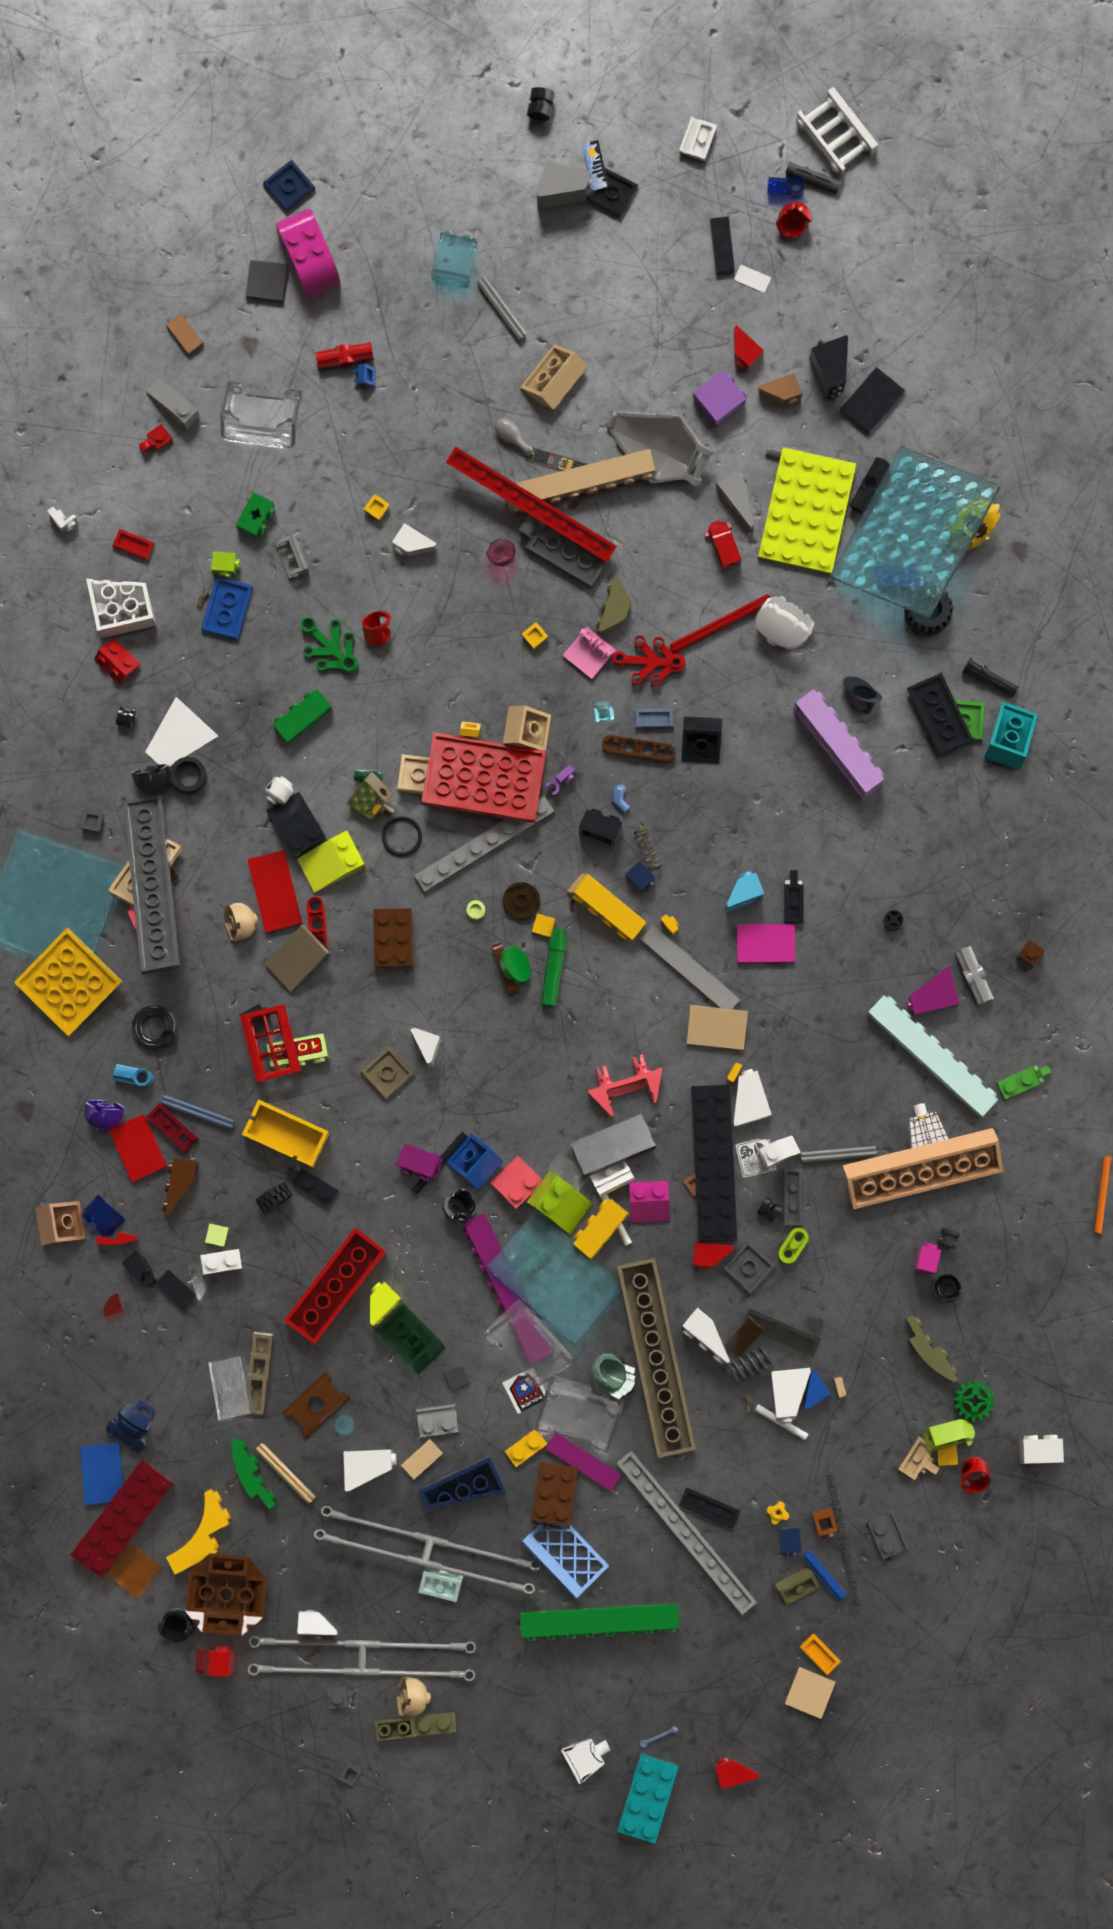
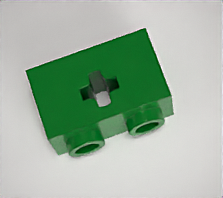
M253 492L236 523L237 530L258 539L259 535L262 536L267 528L265 524L268 518L271 519L275 513L274 503ZM258 513H259V514H260V518L257 517V518L254 520L253 515L257 516Z

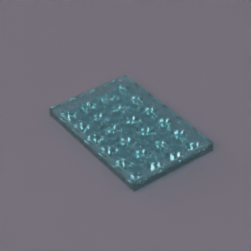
M536 1210L486 1268L574 1345L622 1290L621 1284L594 1259H590L573 1244L574 1242L546 1216Z

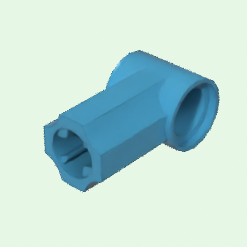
M117 1064L114 1069L113 1080L147 1088L153 1083V1075L145 1069ZM146 1073L148 1076L147 1081L140 1083V1075Z

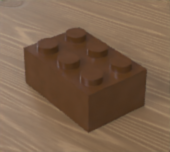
M412 908L373 909L375 969L414 968Z
M539 1462L531 1524L570 1529L578 1467Z

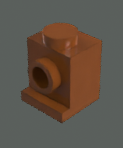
M832 1508L811 1513L817 1535L822 1536L823 1539L833 1537V1532L838 1530ZM823 1520L828 1521L826 1528L821 1526Z

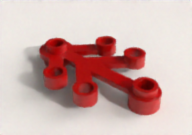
M642 635L635 637L634 644L647 657L628 656L622 651H617L612 656V663L618 668L625 666L626 663L647 665L640 672L632 674L631 681L635 685L641 684L642 680L656 667L666 666L659 674H653L650 678L653 686H659L662 680L671 672H681L686 665L685 658L681 654H673L660 636L654 638L653 646L656 649H660L666 658H659L647 645ZM641 638L643 643L637 644L636 640ZM661 640L662 645L657 646L655 641ZM622 656L623 660L619 662L616 660V657ZM679 660L680 664L675 666L673 661ZM634 676H640V681H634ZM654 677H658L660 681L658 683H654L652 679Z

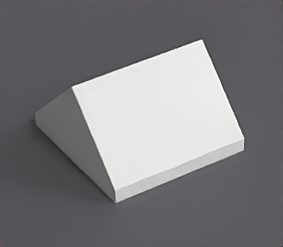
M416 1028L410 1029L428 1067H432L441 1042L440 1036Z

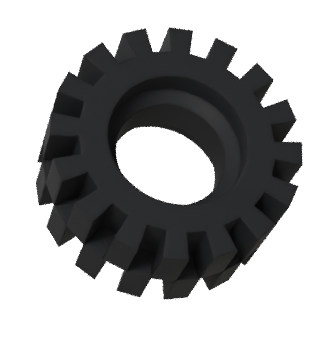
M283 1182L260 1195L255 1201L264 1214L286 1202L293 1194L286 1183Z

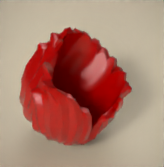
M794 201L784 206L776 221L779 234H783L787 238L800 237L813 220L811 212L804 203Z

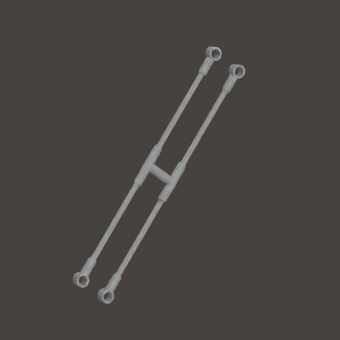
M324 1506L321 1509V1518L324 1520H329L330 1518L341 1521L346 1520L412 1537L415 1540L425 1542L422 1558L409 1555L404 1556L342 1540L339 1537L326 1534L322 1529H318L314 1533V1541L316 1543L341 1544L403 1560L406 1563L454 1573L508 1587L513 1591L523 1593L525 1597H532L535 1587L531 1583L525 1585L514 1582L508 1583L442 1566L440 1563L429 1561L433 1545L445 1548L451 1547L513 1563L515 1566L529 1569L533 1574L540 1571L541 1563L538 1560L513 1559L451 1543L448 1540L418 1532L412 1533L333 1511L329 1506Z
M252 1636L249 1639V1645L253 1648L274 1645L359 1648L358 1668H274V1666H259L253 1663L248 1667V1673L253 1676L263 1673H311L379 1677V1675L450 1677V1679H465L466 1681H472L475 1678V1672L472 1669H467L466 1671L424 1672L386 1671L366 1668V1649H380V1647L451 1649V1651L473 1653L476 1650V1644L472 1641L451 1644L381 1643L380 1641L345 1640V1642L338 1641V1643L299 1642L298 1640H275V1638H260L258 1636ZM253 1638L258 1639L257 1645L251 1643ZM468 1644H473L474 1649L472 1651L467 1650ZM251 1666L257 1667L256 1673L251 1672ZM469 1671L473 1673V1678L471 1679L466 1677V1673Z

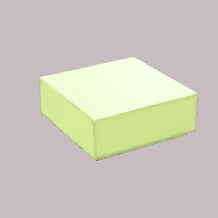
M209 1223L205 1243L225 1247L229 1228Z

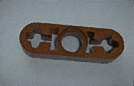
M501 942L491 944L509 996L518 994L517 986L513 983L515 981L509 980L505 976L500 965V959H502L501 952L503 951Z

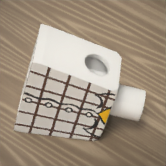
M925 1103L913 1106L916 1117L908 1119L911 1148L948 1139L936 1112L927 1114Z

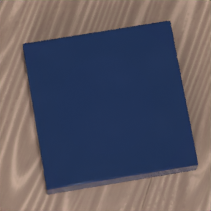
M290 160L263 182V185L286 212L315 190V186L293 160Z

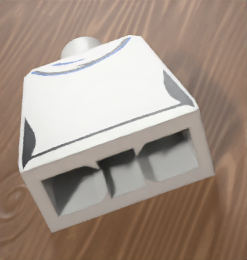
M590 1738L564 1747L561 1751L580 1784L604 1765L601 1756L611 1751L606 1740L595 1745Z

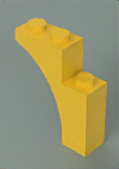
M213 1489L204 1492L205 1509L198 1530L185 1546L166 1557L175 1575L199 1563L209 1553H218L217 1548H219V1544L215 1537L211 1538L210 1534L229 1525V1520L231 1519L226 1508L223 1509L220 1504L222 1498L218 1491L214 1492Z

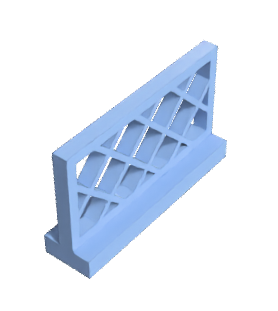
M538 1525L521 1544L575 1600L609 1565L571 1525L570 1529H549V1526H546V1529H541L544 1525ZM538 1531H546V1543L538 1542L533 1536ZM549 1532H560V1543H549ZM563 1532H571L574 1535V1543H563ZM549 1545L560 1546V1557H552L549 1554ZM563 1546H573V1557H562ZM576 1546H584L587 1549V1558L576 1557ZM562 1560H573V1571H565L562 1568ZM576 1560H587V1571H576ZM590 1560H597L603 1567L598 1572H590ZM576 1574H587V1583L582 1588L576 1582Z

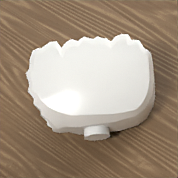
M782 596L768 598L755 618L756 628L767 638V642L773 646L784 647L787 650L798 649L799 646H802L812 633L815 623L809 614L804 615L802 609H799L793 603L786 602V599Z

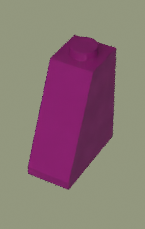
M951 967L945 968L909 996V1001H906L909 1013L912 1012L913 1016H918L959 1005Z

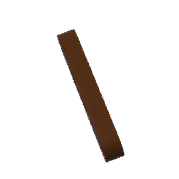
M608 735L602 741L603 750L609 754L660 762H670L675 757L674 747L666 743ZM613 740L614 744L619 745V741H622L621 751H617L618 746H612V749H608V745H605V743ZM627 742L634 744L635 749L632 752L624 750V745ZM644 746H652L653 753L645 755L642 751ZM656 746L660 747L659 751L663 752L668 748L672 755L665 758L663 753H658L659 757H656Z

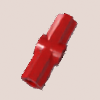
M371 342L352 346L351 344H341L336 346L335 349L315 352L318 369L333 366L349 367L355 362L374 359Z

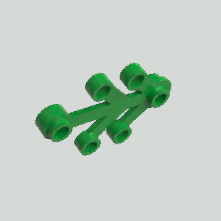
M312 617L302 619V630L306 633H311L326 647L313 648L306 646L303 649L304 656L312 658L313 656L334 655L339 660H318L316 666L319 671L341 669L346 674H352L357 671L359 664L358 660L353 656L355 637L352 633L348 632L343 636L346 644L345 655L339 650V631L341 629V622L334 619L330 622L332 630L331 642L316 628V622ZM311 623L312 628L307 629L305 625ZM333 623H338L339 627L334 629L332 625ZM347 636L353 637L352 641L350 642L346 641L345 639ZM311 649L312 654L307 655L305 653L306 650ZM321 662L326 664L324 668L319 667ZM347 662L353 664L351 668L346 667Z

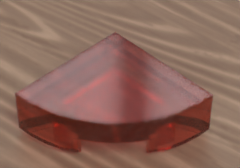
M119 1293L114 1294L107 1300L104 1306V1317L124 1312Z

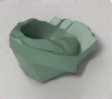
M601 1354L597 1356L590 1369V1378L598 1394L608 1393L614 1398L621 1400L623 1397L625 1398L628 1394H631L635 1388L636 1368L622 1364L621 1360L613 1354Z

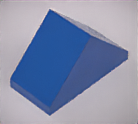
M814 1370L810 1372L803 1409L811 1408L831 1394L818 1373Z

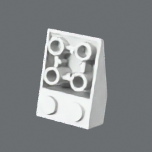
M697 1308L683 1324L682 1328L684 1331L682 1333L689 1339L694 1337L699 1341L697 1345L705 1352L710 1350L714 1354L712 1358L719 1364H723V1362L728 1364L730 1360L713 1320Z

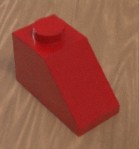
M736 325L733 332L735 363L741 369L745 368L749 371L763 356L764 350Z
M695 1242L692 1266H696V1270L708 1271V1267L712 1268L734 1250V1246Z
M728 1757L717 1760L718 1764L714 1765L721 1789L759 1778L757 1772L733 1759L729 1760Z

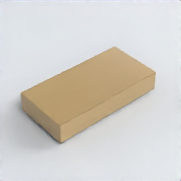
M429 1439L401 1466L415 1479L443 1453Z

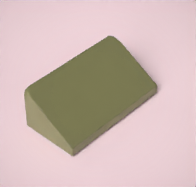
M806 1567L775 1584L786 1606L820 1588L810 1567Z

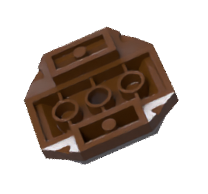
M209 1553L189 1571L185 1611L202 1633L242 1636L264 1618L268 1577L249 1556ZM225 1588L230 1589L232 1592V1597L229 1600H225L222 1597V1591Z

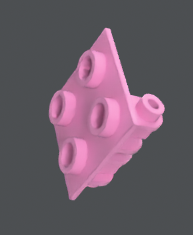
M586 627L580 631L579 636L562 656L592 679L616 650Z

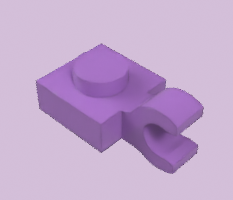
M568 765L555 779L546 784V789L550 786H555L556 790L552 795L556 796L560 791V785L563 783L568 784L573 780L575 769Z

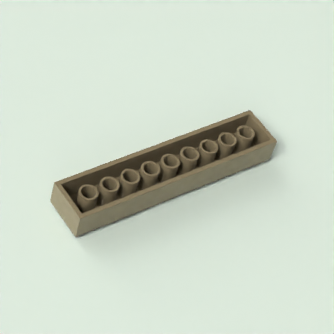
M652 1258L617 1266L657 1458L696 1450L656 1260Z

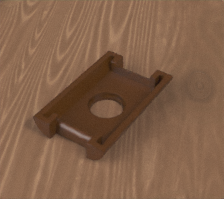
M326 1371L283 1411L288 1418L292 1415L304 1428L302 1433L307 1438L350 1399L346 1392L341 1394L328 1381L331 1376ZM320 1397L323 1400L324 1407L320 1412L310 1410L308 1404L311 1398Z

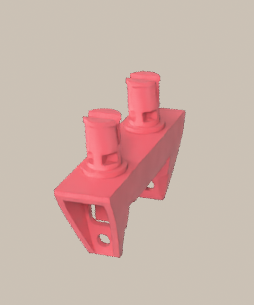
M643 1054L640 1055L641 1065H639L636 1057H632L631 1059L637 1074L634 1077L614 1083L610 1080L607 1066H603L604 1076H602L599 1068H596L595 1071L600 1086L588 1090V1094L611 1117L614 1115L610 1105L611 1101L608 1098L640 1090L646 1086L649 1087L648 1091H650L653 1103L655 1104L657 1102L662 1068L653 1071L647 1070Z

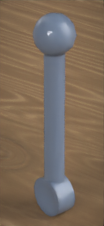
M673 1726L669 1731L648 1740L643 1739L640 1741V1746L644 1748L655 1740L669 1734H676L678 1728Z

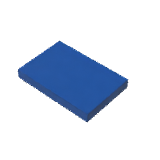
M216 576L201 631L238 640L253 585Z
M120 1443L80 1446L85 1505L110 1503L123 1485Z

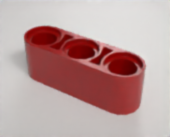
M314 896L308 899L306 904L308 930L318 940H323L324 947L327 949L328 938L325 906L321 898ZM319 902L321 907L319 910L313 911L310 909L311 904ZM315 921L322 922V927L318 930L312 928V924Z

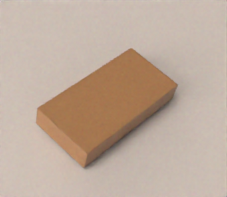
M179 314L166 324L188 355L204 345L182 314Z

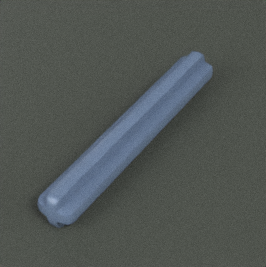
M164 1095L161 1100L163 1106L232 1130L235 1121L233 1119Z

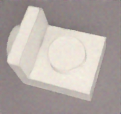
M51 507L47 510L51 519L63 533L66 530L71 531L78 522L74 514L66 519L60 509L56 511L54 507Z

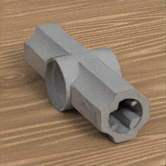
M971 946L955 952L963 970V978L967 986L971 988L978 1006L993 1000V995L986 982V974L982 966L978 964Z

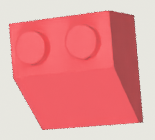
M517 1156L490 1183L517 1210L531 1197L542 1179Z

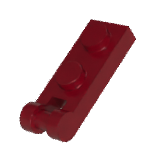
M160 1103L146 1116L185 1153L190 1150L189 1147L193 1143L196 1144L199 1140ZM183 1134L188 1136L184 1142L179 1140Z

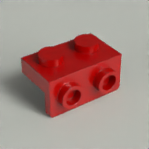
M115 638L98 649L94 658L97 664L120 685L127 676L140 666V663Z

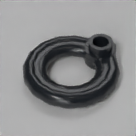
M149 1005L136 1013L132 1021V1034L140 1046L157 1050L167 1045H173L176 1042L177 1023L174 1015L168 1008L161 1005ZM158 1016L163 1019L165 1030L161 1033L160 1037L150 1038L145 1035L143 1024L148 1017ZM168 1035H172L171 1041L166 1040Z

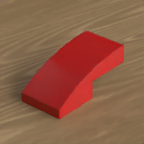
M118 1232L117 1239L97 1236L96 1244L120 1246L134 1243L139 1240V1237Z

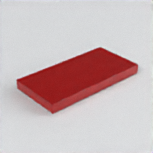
M285 850L247 859L265 933L302 925Z

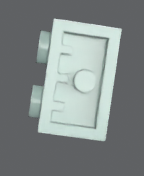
M425 1568L419 1593L457 1602L463 1576L442 1570L437 1571Z

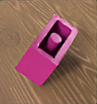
M926 1243L924 1246L919 1247L914 1271L931 1275L936 1273L941 1250L937 1249V1245Z

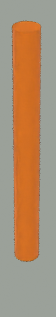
M1104 1156L1094 1229V1233L1102 1234L1111 1164V1157Z

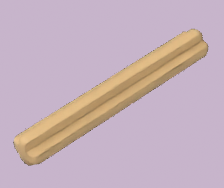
M263 1443L256 1448V1452L306 1503L309 1504L315 1499V1495Z

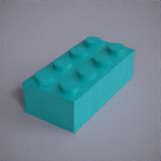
M640 1753L617 1832L656 1843L679 1767L677 1764Z

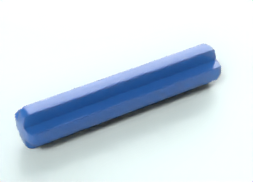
M808 1551L803 1555L802 1559L836 1600H842L847 1595L846 1592L813 1552Z

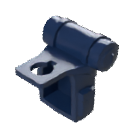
M139 1400L134 1408L128 1404L126 1406L123 1405L117 1414L118 1418L115 1417L107 1423L106 1432L112 1438L115 1437L127 1445L131 1451L134 1450L139 1453L145 1449L147 1439L144 1435L151 1428L150 1418L155 1413V1409L142 1400ZM145 1408L148 1411V1415L145 1416L137 1410Z

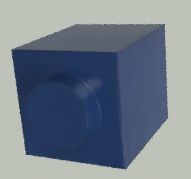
M640 861L626 873L625 877L641 893L644 890L648 892L655 885L653 882L655 881V876Z
M800 1528L779 1529L781 1553H786V1557L798 1556L797 1552H802Z

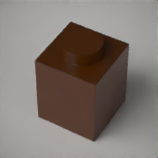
M1029 939L1016 958L1032 969L1045 950Z

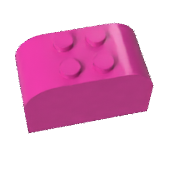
M310 208L275 222L278 235L306 298L341 284L332 255Z

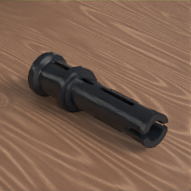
M971 657L962 671L963 673L967 672L975 676L978 681H986L1012 697L1015 696L1019 686L989 671L986 665L982 666L976 663Z

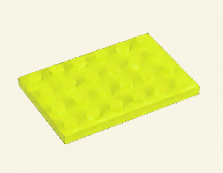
M783 447L758 558L832 574L856 463Z

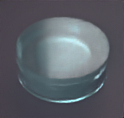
M341 1415L335 1421V1428L341 1434H349L354 1429V1420L348 1415Z

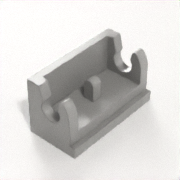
M295 534L278 540L276 546L289 579L308 573L309 570Z

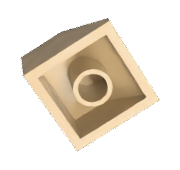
M525 705L509 706L503 743L546 751L551 715Z

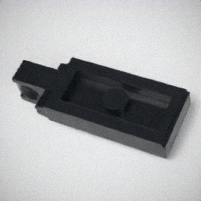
M790 870V880H785L784 923H804V884L802 880H798V870Z
M289 1167L286 1172L287 1175L294 1178L292 1183L297 1188L328 1207L339 1191L302 1168L298 1172Z

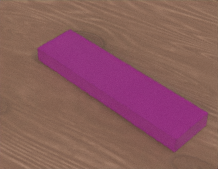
M558 1433L554 1434L545 1448L571 1466L578 1467L580 1472L610 1491L621 1476L620 1473Z

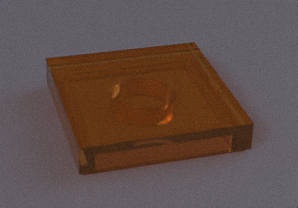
M131 1542L107 1574L138 1598L161 1569L162 1565Z

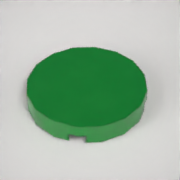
M516 946L505 948L501 952L502 959H500L503 973L509 980L515 981L513 982L515 984L527 981L531 973L527 956Z

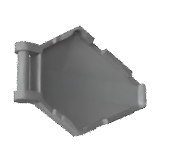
M613 412L606 427L626 455L650 449L656 475L647 480L650 484L685 479L692 484L700 485L701 475L709 457L714 453L713 449L700 443L682 415ZM700 453H703L694 475H691L690 473L693 471Z

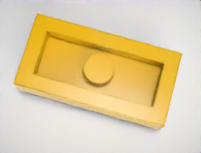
M534 1429L508 1448L505 1453L515 1467H517L546 1446L547 1443L539 1431Z

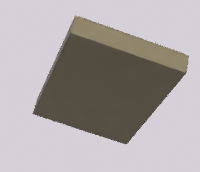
M301 925L265 965L291 992L330 952L305 925Z

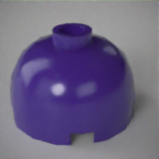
M88 1100L85 1103L86 1121L92 1127H95L96 1131L107 1132V1129H113L120 1123L124 1111L123 1105L114 1102V1106H112L106 1100Z

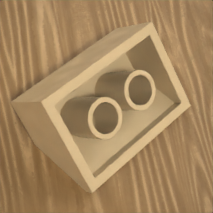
M554 344L520 388L543 406L554 410L566 393L571 390L576 380L583 374L587 364L576 352Z

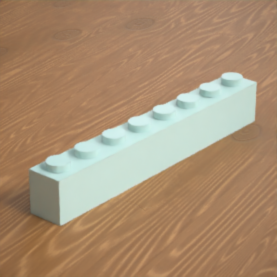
M883 995L867 1015L975 1114L982 1118L997 1102V1094L989 1087L986 1089L981 1084L983 1081L974 1074L972 1076L967 1071L968 1067L961 1061L958 1063L954 1060V1055L947 1048L942 1049L938 1045L940 1042L933 1035L929 1037L924 1032L926 1029L917 1022L915 1024L910 1019L911 1015L906 1010H900L893 998Z

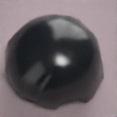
M941 1274L933 1281L932 1291L938 1300L950 1303L960 1297L962 1283L953 1274Z

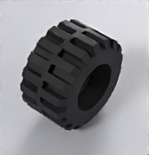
M923 585L922 588H916L909 595L904 608V617L907 619V625L912 626L911 630L914 632L916 630L919 631L918 634L920 635L926 633V636H930L932 633L936 635L939 631H943L949 624L953 614L952 599L948 598L949 594L942 591L943 588L939 587L937 589L935 585L930 587ZM924 601L935 603L940 611L939 616L935 619L923 618L918 612V605Z

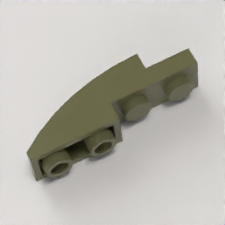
M912 1315L905 1319L914 1335L908 1342L919 1358L941 1377L952 1383L958 1380L956 1378L958 1372L954 1365H949L947 1361L949 1356L944 1348L941 1349L939 1346L931 1348L933 1343L928 1334L924 1335L922 1332L923 1324L918 1317L915 1318Z
M454 1712L375 1721L377 1741L457 1732Z

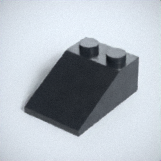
M300 792L292 795L285 804L278 803L266 810L294 860L327 841L325 834Z

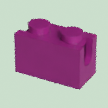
M404 1143L396 1165L401 1169V1173L409 1176L413 1173L418 1175L420 1180L428 1182L429 1179L436 1180L443 1159L439 1155Z

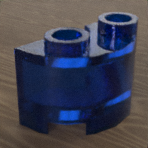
M99 1194L82 1210L83 1214L81 1215L88 1223L93 1221L97 1225L95 1229L103 1237L105 1234L111 1236L126 1220Z

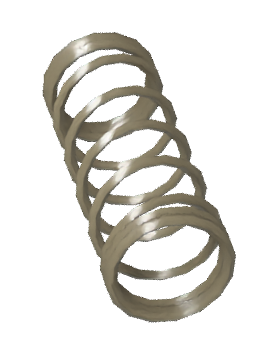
M648 827L634 831V835H638L636 840H644L640 844L651 839V837L637 839L640 835L648 832ZM640 844L638 845V846L641 847V848L647 847V848H645L643 851H645L646 849H648V848L654 846V844L647 845V846H640ZM655 851V852H651V853H642V852H641V854H643V855L650 854V855H648L647 857H645V859L648 858L649 856H651V855H653V854L656 853V851ZM644 859L645 862H651L646 867L649 871L662 866L661 863L651 865L659 859L648 861Z

